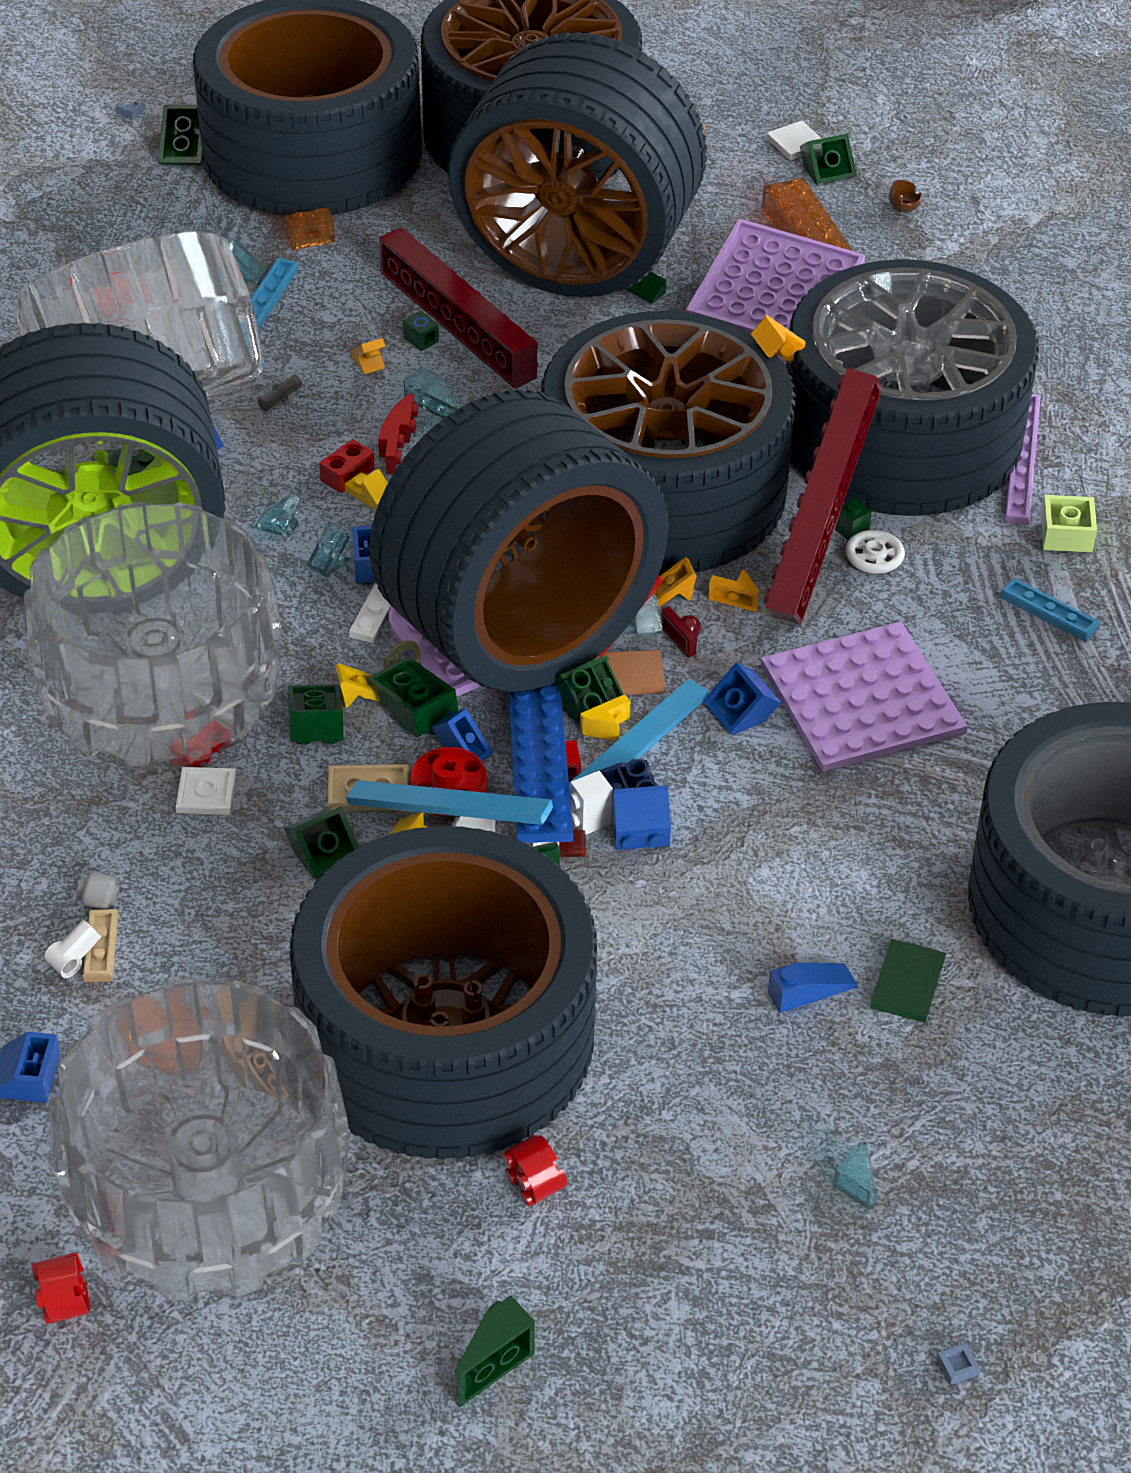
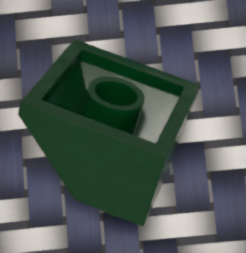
M848 133L808 141L800 146L804 168L815 184L857 176Z

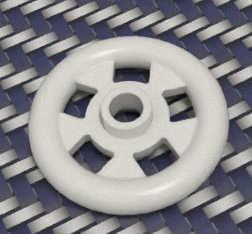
M866 530L855 534L849 539L845 548L846 557L854 567L872 574L887 573L896 569L903 562L905 556L902 543L892 534L880 530ZM888 543L892 548L887 549L885 544ZM855 549H863L862 554H856ZM887 556L893 558L888 562L884 560ZM866 560H869V561H871V562H876V563L873 564V563H868V562H865V561H866Z

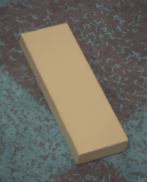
M118 909L89 910L88 923L102 937L85 954L84 982H113L119 917Z

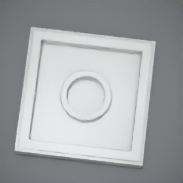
M799 121L767 132L766 139L791 161L802 157L800 150L802 144L822 138L806 123Z
M182 767L176 801V813L230 815L236 769Z

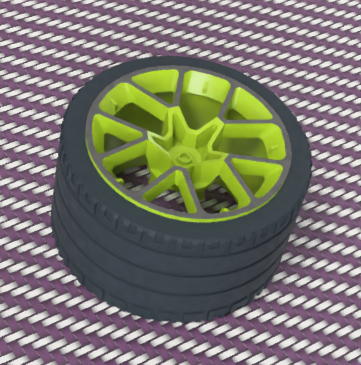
M69 323L55 325L26 333L23 336L14 338L9 343L3 344L0 347V587L23 599L47 606L68 609H99L142 600L167 589L188 575L206 557V553L212 548V543L216 542L217 534L221 531V523L224 521L225 491L209 403L203 385L198 380L195 371L191 369V366L183 361L182 356L175 354L172 348L166 347L163 342L154 340L153 337L141 334L139 331L111 324ZM86 441H97L98 444H102L103 441L120 442L122 449L117 468L109 465L108 453L104 450L94 451L91 455L92 461L75 464V445ZM65 446L66 469H62L61 472L60 469L53 472L30 463V460L39 454ZM135 448H141L156 457L144 470L128 476Z

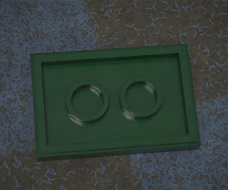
M891 939L870 1008L926 1023L946 953Z

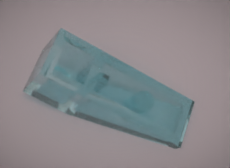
M420 367L404 380V397L409 393L414 394V403H418L419 407L442 419L461 408V405L442 378L434 372Z

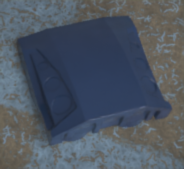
M635 759L629 763H617L599 770L613 789L658 786L655 783L653 774H651L647 759Z

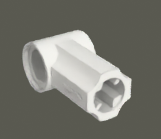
M82 920L64 941H57L49 946L44 958L63 978H70L81 968L83 956L102 936L89 923Z

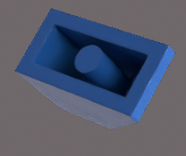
M467 709L450 712L432 726L444 747L465 749L475 754L481 761L493 753Z

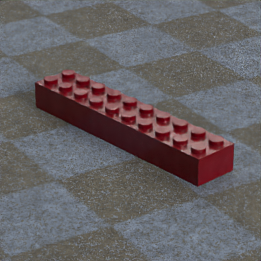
M402 227L379 237L380 270L382 275L514 389L537 379L538 342L533 337L529 336L519 325H516L506 314L496 308L492 302H489L478 290L470 286L465 279L457 275L452 268L444 264L438 256L431 253L425 245L418 242L412 234H409Z
M847 368L845 375L842 374L840 376L837 387L840 391L837 399L833 398L829 412L832 414L830 420L823 425L821 432L823 440L821 446H817L814 451L813 460L815 463L813 469H809L806 474L805 484L807 486L804 494L801 493L797 501V508L799 510L796 518L792 517L788 531L791 533L788 542L784 541L782 544L780 565L775 566L772 574V579L774 580L772 588L767 589L764 596L765 608L773 617L798 625H802L882 392L877 376Z

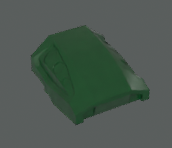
M607 655L587 662L557 677V688L561 692V700L568 715L579 725L580 713L624 695L608 663L609 658Z

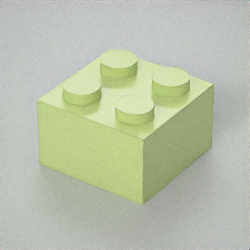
M1044 495L1041 512L1043 550L1093 552L1097 534L1094 497Z

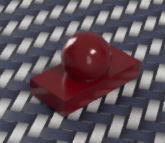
M670 606L663 608L661 611L660 628L688 658L696 655L697 636L701 632L699 619L692 615H685L680 618Z

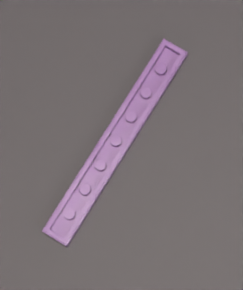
M1032 394L1020 460L1016 469L1014 466L1013 472L1009 474L1004 522L1029 525L1041 395Z

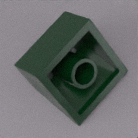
M331 806L284 828L294 854L313 878L321 876L337 860H341L344 855L353 852L359 847L342 806Z

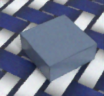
M967 1343L938 1352L937 1361L950 1385L979 1376L980 1367Z

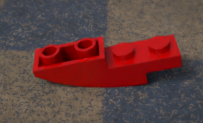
M411 393L393 407L380 430L378 438L379 457L386 458V474H393L395 472L397 464H400L402 461V450L399 449H404V443H410L411 433H416V419L414 418H418V403H414V394Z

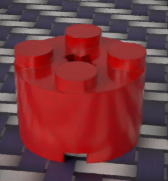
M535 1134L502 1153V1158L508 1167L505 1169L506 1176L512 1185L518 1183L521 1187L520 1195L526 1206L530 1207L533 1204H537L567 1186L564 1170L562 1168L558 1171L555 1162L558 1158L542 1135L538 1136V1134Z
M77 1252L32 1263L34 1279L36 1282L39 1281L40 1289L35 1290L38 1307L43 1310L46 1324L89 1314V1292L87 1282L84 1281L81 1273L84 1270Z

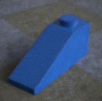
M793 963L770 971L768 993L779 1012L782 1013L857 988V983L845 963Z

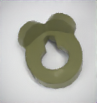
M411 640L397 644L390 651L388 657L384 658V669L400 661L399 656L404 651L413 652L414 656L412 659L419 663L422 655L419 645Z

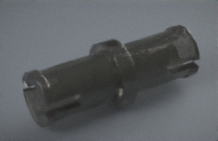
M293 374L283 383L274 385L270 392L257 400L260 408L263 411H268L277 403L286 401L291 393L302 387L300 378Z

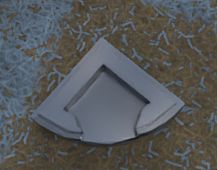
M135 101V104L127 105L124 102L115 107L116 113L132 120L146 110L145 103Z

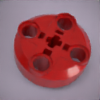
M442 747L431 750L418 758L412 767L410 785L487 793L488 776L483 762L472 752L456 747ZM430 813V814H433V815H436V816H442V817H460V816H453V815H443V814Z

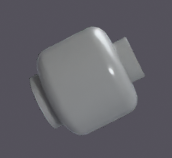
M92 871L87 878H81L77 893L82 894L81 901L85 906L106 910L110 906H115L121 886L117 885V879L114 876Z

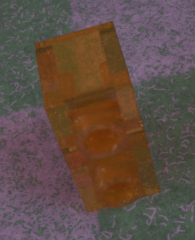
M319 208L313 211L298 212L285 216L286 235L292 250L335 242L334 220L328 208Z

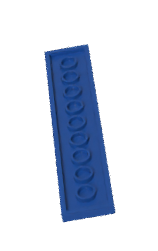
M557 682L529 691L508 692L514 796L551 799L553 808L543 825L516 822L517 840L524 843L572 842L573 826L561 692L557 688Z

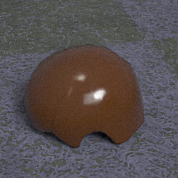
M896 180L892 183L889 201L893 207L902 212H911L920 206L922 193L918 194L916 192V184L907 180Z

